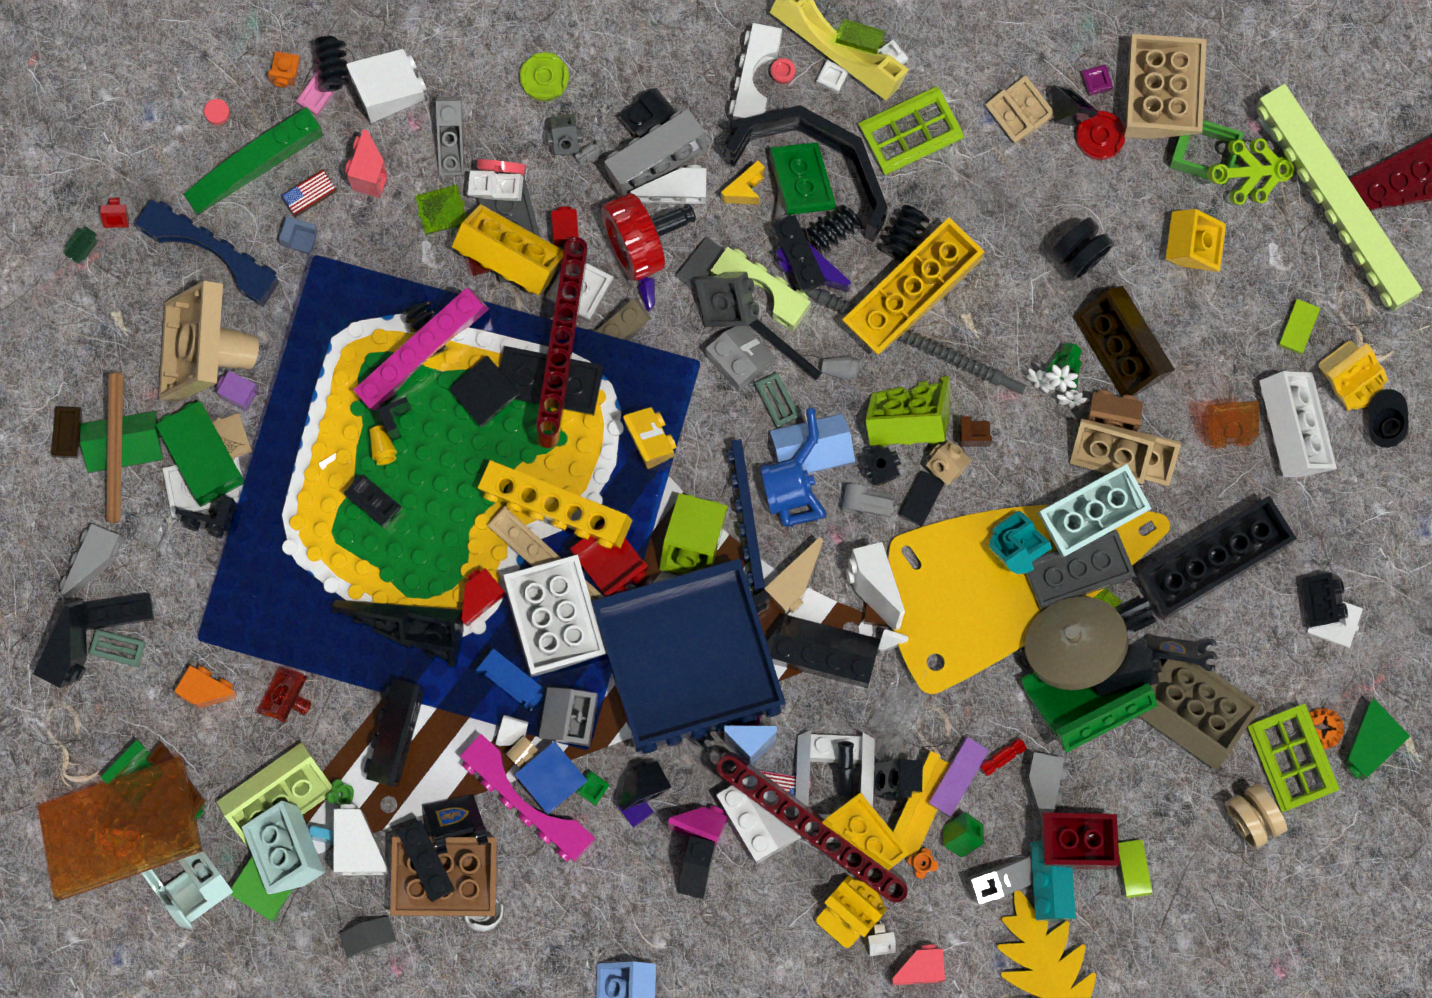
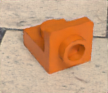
M275 51L272 69L268 72L270 82L282 88H286L288 85L295 86L300 56Z

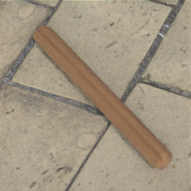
M111 372L109 374L106 520L110 523H118L121 520L123 374L120 372Z

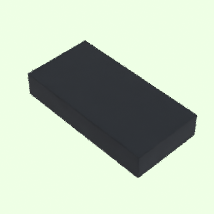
M922 471L900 513V517L923 527L945 483L941 479Z

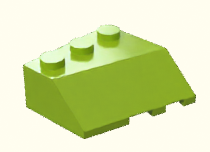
M949 376L940 377L941 382L929 385L927 381L918 382V386L906 390V388L901 386L872 393L866 416L870 446H888L890 444L912 445L925 442L935 444L945 441L950 419Z

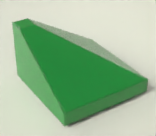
M589 771L584 775L587 782L576 790L575 793L596 806L610 785L595 773Z

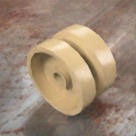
M1255 783L1245 790V798L1237 794L1225 802L1226 809L1235 827L1254 850L1268 843V835L1276 838L1288 830L1278 806L1266 789L1259 783Z

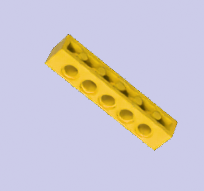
M491 460L478 486V489L484 493L483 498L491 502L497 503L498 500L506 502V507L516 512H520L521 509L529 512L528 516L538 521H543L546 518L551 520V525L565 531L567 527L575 530V535L586 540L590 536L596 538L599 545L609 549L612 546L621 548L633 521L627 514ZM509 483H513L512 491L505 494L504 487ZM532 492H536L535 500L527 503V496ZM559 501L558 509L549 512L550 504ZM581 510V518L577 521H572L573 513ZM602 519L605 520L604 527L600 530H595L596 522Z

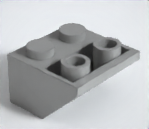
M547 687L539 739L590 747L598 702L597 693Z

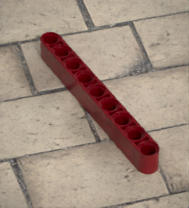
M580 237L568 239L564 248L536 424V439L538 444L544 448L554 447L560 438L587 264V243ZM573 251H578V252H580V254H576V255H575V254H572L571 252H573ZM575 273L577 276L571 277L568 274ZM572 295L574 298L567 299L564 296ZM568 317L571 320L563 321L561 318ZM563 339V340H566L567 342L561 344V343H558L557 341ZM562 362L564 365L556 366L553 363ZM556 384L559 385L560 388L553 389L549 386ZM549 407H554V408H556L557 410H556V411H553V412H550V411H547L546 409L549 408ZM545 430L553 431V433L550 435H546L542 432Z
M727 751L720 755L717 770L722 778L889 901L898 903L906 898L908 893L907 883L900 874L892 868L888 871L822 823L825 820L823 817L736 753ZM725 760H732L736 763V768L732 771H727L722 767V763ZM752 775L757 779V783L754 786H747L743 783V778ZM767 791H774L778 794V798L773 802L765 800L764 794ZM794 806L799 810V813L794 817H789L784 811L787 807ZM811 821L816 822L820 828L816 832H809L805 828L806 824ZM831 837H836L841 842L839 846L831 848L826 844V841ZM856 852L861 855V859L857 863H851L847 860V856L850 853ZM872 868H878L882 871V874L878 878H871L868 872ZM898 883L902 885L903 889L900 893L893 894L888 890L890 885Z

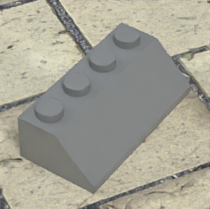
M687 109L684 112L679 111L673 114L670 120L663 125L658 124L654 126L644 137L633 139L629 142L628 147L620 152L618 150L612 152L604 163L606 171L620 197L630 194L632 190L675 171L707 150L705 131L690 110Z

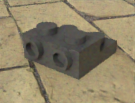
M726 272L721 276H700L695 279L705 327L748 326L757 320L759 305L753 301L754 282L751 278H748L747 272Z

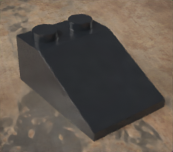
M83 600L64 606L33 672L34 675L59 688L80 681L86 671V667H84L87 660L86 602Z

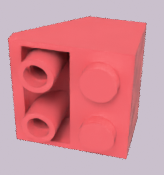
M363 129L361 136H357L354 141L353 150L355 154L353 159L348 160L345 173H347L352 190L381 198L388 173L384 160L368 130Z

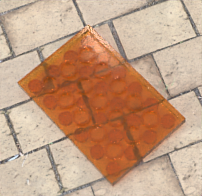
M181 756L113 779L109 784L105 782L38 805L53 897L57 901L203 852L185 759Z

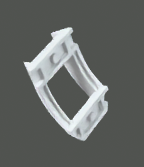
M811 730L798 735L795 798L808 806L810 762L838 763V743L850 741L854 743L853 764H861L860 793L863 794L873 807L875 739L865 733L862 736L811 734ZM795 807L796 816L799 813V810ZM818 814L824 819L830 816L829 814ZM811 821L806 824L805 828L809 832H816L820 826L818 823ZM831 837L826 842L840 843L841 841L836 837Z

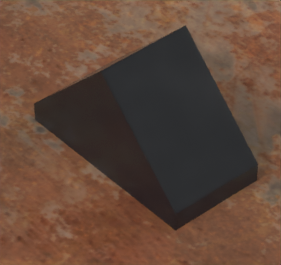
M1052 86L1054 123L1073 126L1097 115L1098 111L1072 88Z

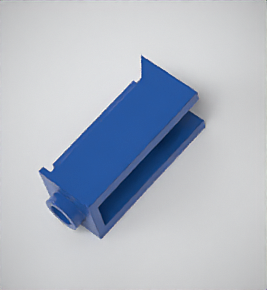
M494 648L475 671L477 674L485 673L486 677L520 704L525 702L524 706L527 709L530 705L535 707L543 697V694H541L542 686Z

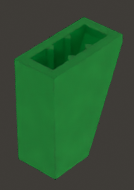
M1375 699L1364 710L1344 762L1348 766L1346 770L1356 780L1359 778L1361 781H1364L1411 737Z

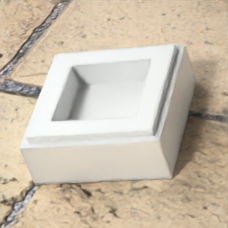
M827 60L816 84L839 94L849 72Z

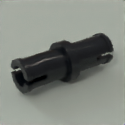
M850 741L838 743V763L835 765V772H837V794L839 795L853 794V773L856 771V766L853 764L854 743Z

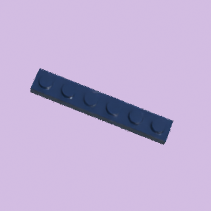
M742 439L732 440V448L727 449L729 464L734 463L736 473H731L733 488H738L739 497L735 498L737 513L742 512L743 522H739L741 538L746 537L747 547H743L745 562H750L751 571L747 572L749 587L754 586L755 593H760L764 590L765 584Z

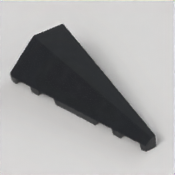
M335 600L332 605V613L336 615L340 612L353 618V623L358 625L364 623L375 628V633L408 648L411 646L427 652L426 656L430 658L435 656L448 662L447 666L454 668L457 664L464 632L462 610Z

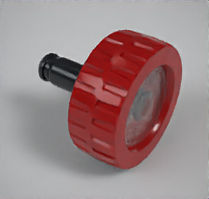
M632 193L618 197L601 207L602 222L611 248L621 268L632 281L651 276L665 267V257L659 239L660 236L696 221L695 212L690 204H684L683 207H677L651 218L641 200Z

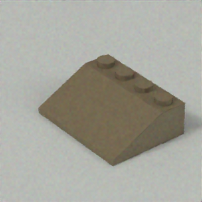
M1167 659L1162 667V672L1158 673L1159 683L1150 685L1153 688L1158 706L1143 713L1140 717L1217 771L1261 705L1213 671H1206L1195 663Z

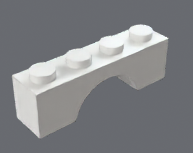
M753 23L752 30L746 31L744 45L748 46L747 53L741 55L739 68L743 69L741 77L736 78L734 91L738 92L736 100L731 101L729 114L733 115V121L766 113L767 98L755 88L753 76L761 65L777 60L782 38L781 28Z

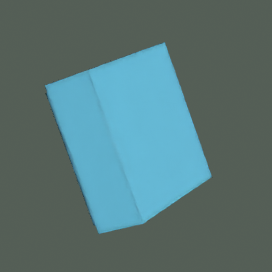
M316 826L310 827L309 833L312 840L334 845V830Z

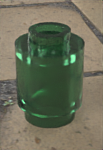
M86 226L83 229L77 227L64 247L66 249L63 251V254L75 263L80 264L82 260H86L98 243V240L95 239L97 234Z

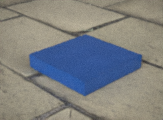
M555 741L514 774L547 815L587 782V779Z

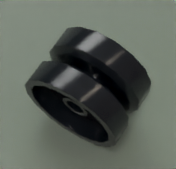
M1091 217L1086 218L1070 230L1050 252V256L1058 264L1069 261L1065 272L1073 281L1079 279L1095 267L1114 246V242L1107 234L1096 236L1099 226Z

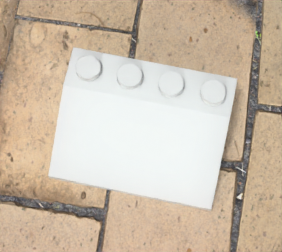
M578 555L503 575L502 580L530 678L606 654Z

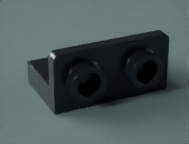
M1332 572L1302 578L1309 627L1316 629L1332 625L1346 626L1345 618H1348V609L1342 600V593L1345 591L1342 579Z

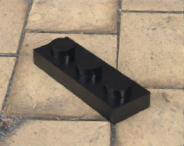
M792 215L772 224L773 231L802 293L826 284V280L796 216Z
M150 593L86 603V631L155 620Z
M419 820L397 831L430 901L434 902L454 892L455 889L437 855L422 821Z

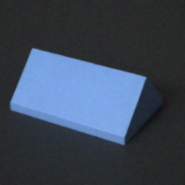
M844 414L816 420L819 430L818 443L815 444L803 463V470L813 473L855 463L851 434ZM808 422L770 431L777 463L793 460L809 435Z
M725 726L724 742L737 755L753 765L776 743L777 726Z

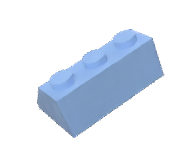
M634 961L597 964L596 998H655L656 964Z

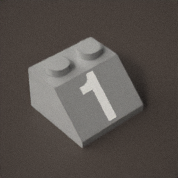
M735 326L725 331L706 347V357L738 392L777 360L747 326Z

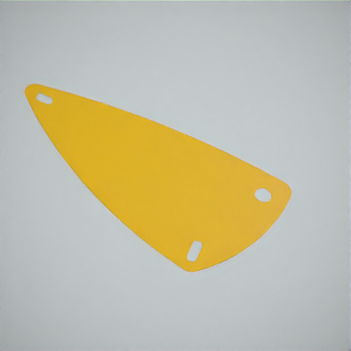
M1049 505L1013 507L969 514L906 532L892 540L888 561L905 610L901 627L894 630V632L908 636V641L902 644L898 643V646L910 673L922 691L928 694L940 693L1025 646L1028 629L1042 611H1040L1025 573L1016 574L1011 572L995 557L988 544H990V539L993 535L992 530L999 523L1020 510L1034 523L1035 529L1050 541L1052 549L1045 554L1057 551V547L1037 513ZM1147 511L1114 529L1118 531L1132 565L1168 533L1170 522L1163 514ZM1152 521L1157 529L1145 536L1140 535L1139 528ZM904 546H909L922 564L920 569H913L901 551ZM1099 590V591H1096V592L1087 594V595L1082 596V597H1092V598H1093V597H1095L1097 594H1099L1102 590ZM939 654L944 658L945 664L941 670L933 671L927 666V658L930 655Z

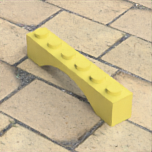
M775 0L770 11L772 15L887 101L900 88L909 69L891 55L874 53L860 48L850 41L848 43V40L844 37L842 38L826 21L814 0Z

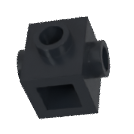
M880 445L868 451L870 455L865 457L867 463L863 464L868 478L873 477L877 486L901 477L898 469L901 461L896 450L891 452L889 447L883 448ZM885 460V467L879 468V462Z

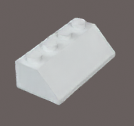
M1282 371L1260 380L1261 395L1265 402L1267 419L1271 426L1273 443L1278 453L1279 467L1283 477H1302L1337 469L1313 373Z

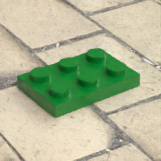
M818 142L770 148L769 156L786 215L835 209V199Z

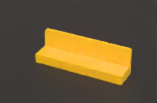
M930 751L923 766L922 792L912 794V798L908 799L893 831L910 854L907 857L916 856L937 813V809L927 802L950 763L940 759V755L933 751Z

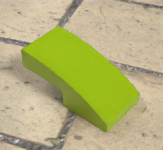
M1143 840L1118 843L1121 877L1126 898L1152 895Z

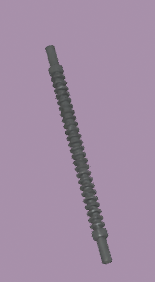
M797 282V284H796V286H795V290L798 289V290L801 291V289H800V287H799V284H798V282ZM814 288L805 292L806 295L816 299L818 304L822 306L827 304L829 309L834 307V311L840 310L842 315L850 313L856 306L855 303L850 305L849 300H846V302L842 301V297L837 299L836 294L832 296L825 289L818 290ZM914 330L911 332L906 331L899 337V341L905 340L907 345L912 343V347L918 346L920 351L925 349L926 353L932 352V356L938 355L940 360L945 358V362L951 361L953 366L958 364V368L964 367L966 372L971 370V374L977 373L979 378L984 376L985 381L990 379V383L996 386L1000 384L1020 394H1023L1027 386L1005 376L1004 372L999 369L994 371L992 366L987 368L986 363L981 365L979 360L974 362L973 357L967 359L966 354L961 356L959 351L954 353L953 348L948 350L946 345L941 347L940 342L935 344L933 339L928 341L927 336L922 338L920 333L915 335Z

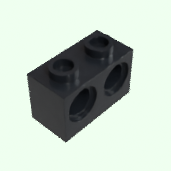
M896 759L874 764L873 795H881L883 800L898 801L899 798H912V794L922 792L923 761Z

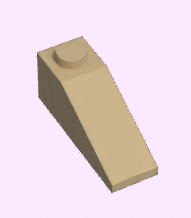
M821 537L764 588L770 600L784 614H787L789 611L794 613L804 603L802 599L806 593L823 546V539Z

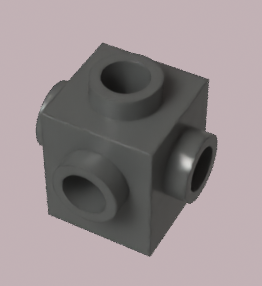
M575 114L550 117L552 131H547L548 145L554 146L555 155L569 156L579 152L578 143L583 142L582 127H576Z

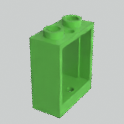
M1203 120L1202 135L1228 143L1231 140H1242L1244 132ZM1191 135L1179 136L1169 168L1208 180V167L1183 160ZM1236 143L1235 150L1238 151L1239 145ZM1229 154L1226 164L1227 168L1239 166L1235 164L1237 155ZM1215 170L1214 176L1216 178L1218 175L1217 170Z

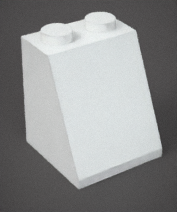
M404 49L346 64L353 86L370 123L425 100L423 91L427 90L421 76L416 77L413 71L417 69L411 55L406 56Z
M354 804L340 805V809H334V873L338 876L390 875L388 864L364 812Z

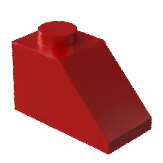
M486 568L482 571L477 569L467 577L469 581L465 584L462 621L467 627L506 595V592Z

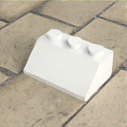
M754 776L743 779V783L747 786H754L757 783V779ZM732 785L717 794V798L756 864L801 839L800 834ZM767 791L764 794L765 800L769 802L777 799L773 791Z

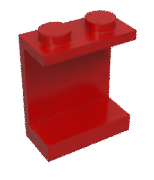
M604 522L603 524H601V525H600L598 528H596L595 530H600V529H602V528L604 527V525H605V522ZM591 536L588 540L582 539L570 548L574 556L578 555L580 564L606 597L627 591L625 587L630 583L634 582L637 584L648 575L646 573L649 570L648 565L640 558L626 538L621 548L612 546L611 549L603 547L597 543L598 539Z

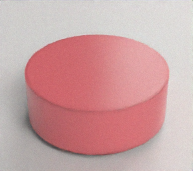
M786 58L774 61L771 66L772 79L778 84L790 83L795 77V65L793 62Z
M213 99L206 104L204 114L209 123L222 125L229 119L230 110L225 101Z

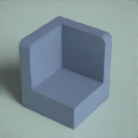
M286 217L279 241L282 247L310 254L318 230L315 224Z

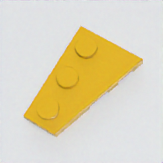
M859 793L822 822L888 871L910 854L862 793Z

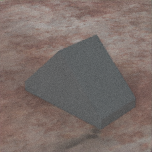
M389 916L361 922L339 933L347 958L397 941Z

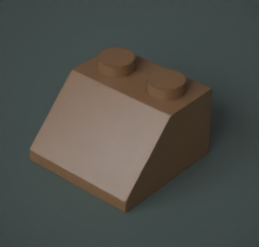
M1098 390V392L1092 393L1086 420L1138 431L1142 417V401H1137L1136 397L1130 395H1123L1122 397L1112 396L1113 393L1105 390Z

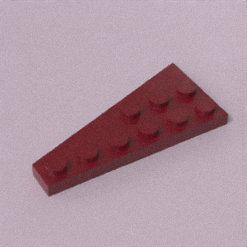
M1432 137L1349 179L1370 211L1432 201Z

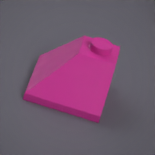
M711 805L710 809L702 807L670 817L668 828L688 837L692 836L715 842V848H717L728 821V816L724 815V810Z

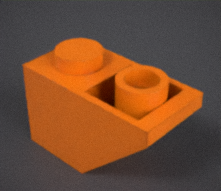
M200 665L197 669L189 666L174 691L177 696L198 708L233 700L237 696V693L232 690L233 684L220 678L219 682L211 678L212 673Z

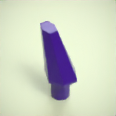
M646 277L638 280L641 284L638 289L647 311H650L655 306V279Z

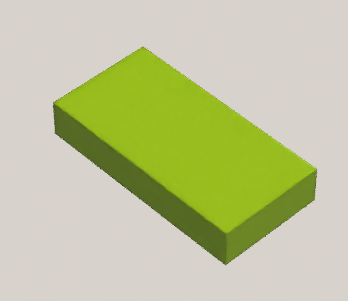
M1297 299L1278 346L1302 355L1321 308Z

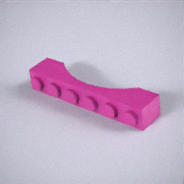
M464 289L361 382L354 391L370 409L378 410L427 359L447 342L471 326L489 308L472 289Z
M482 734L460 756L464 761L461 766L471 775L476 772L482 778L480 783L489 792L492 793L493 790H496L502 796L499 801L509 810L514 807L521 814L518 818L528 827L533 824L539 830L537 835L547 845L550 842L555 844L559 848L556 853L566 862L571 859L576 863L596 841L595 837L576 820H563L551 817L527 804L516 793L507 779L500 750Z

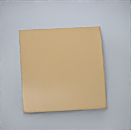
M1026 75L1009 89H1004L985 104L1015 144L1054 117L1053 109Z

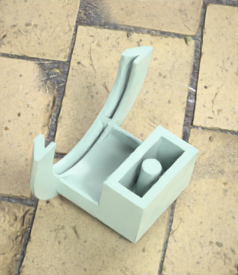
M199 844L177 859L185 872L166 886H163L143 856L135 848L132 861L179 927L192 929L193 926L190 924L192 921L233 893Z

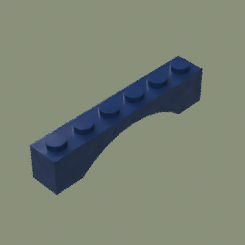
M152 199L135 222L138 231L158 243H187L199 246L213 253L232 271L242 295L264 307L279 284L278 278L275 276L277 273L267 265L263 267L254 263L256 260L251 255L245 252L241 255L234 250L235 247L228 241L222 239L220 242L213 237L214 234L207 228L201 226L199 229L192 225L193 221L182 213L178 216L171 212L173 209L165 202L160 201L157 203Z

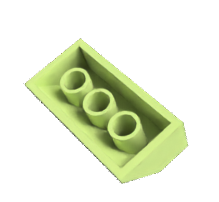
M301 742L216 803L225 818L249 848L242 826L280 801L299 806L303 815L325 800L333 786Z

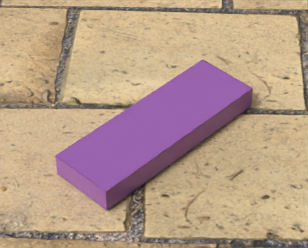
M965 737L927 803L948 817H951L989 750L969 737Z

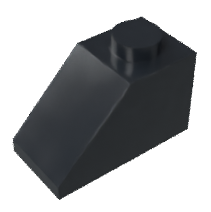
M642 761L632 767L633 772L626 776L624 780L620 807L622 811L653 800L672 788L658 761L648 764L646 761Z

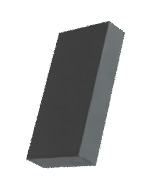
M706 237L676 277L697 292L695 279L700 276H710L711 269L725 250Z

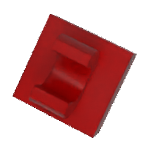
M120 197L110 198L109 205H101L100 214L104 228L129 227L130 219L126 204L120 205Z

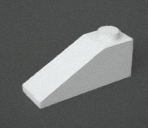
M688 165L687 168H680L632 190L631 193L635 194L642 203L706 204V168H702L700 165Z

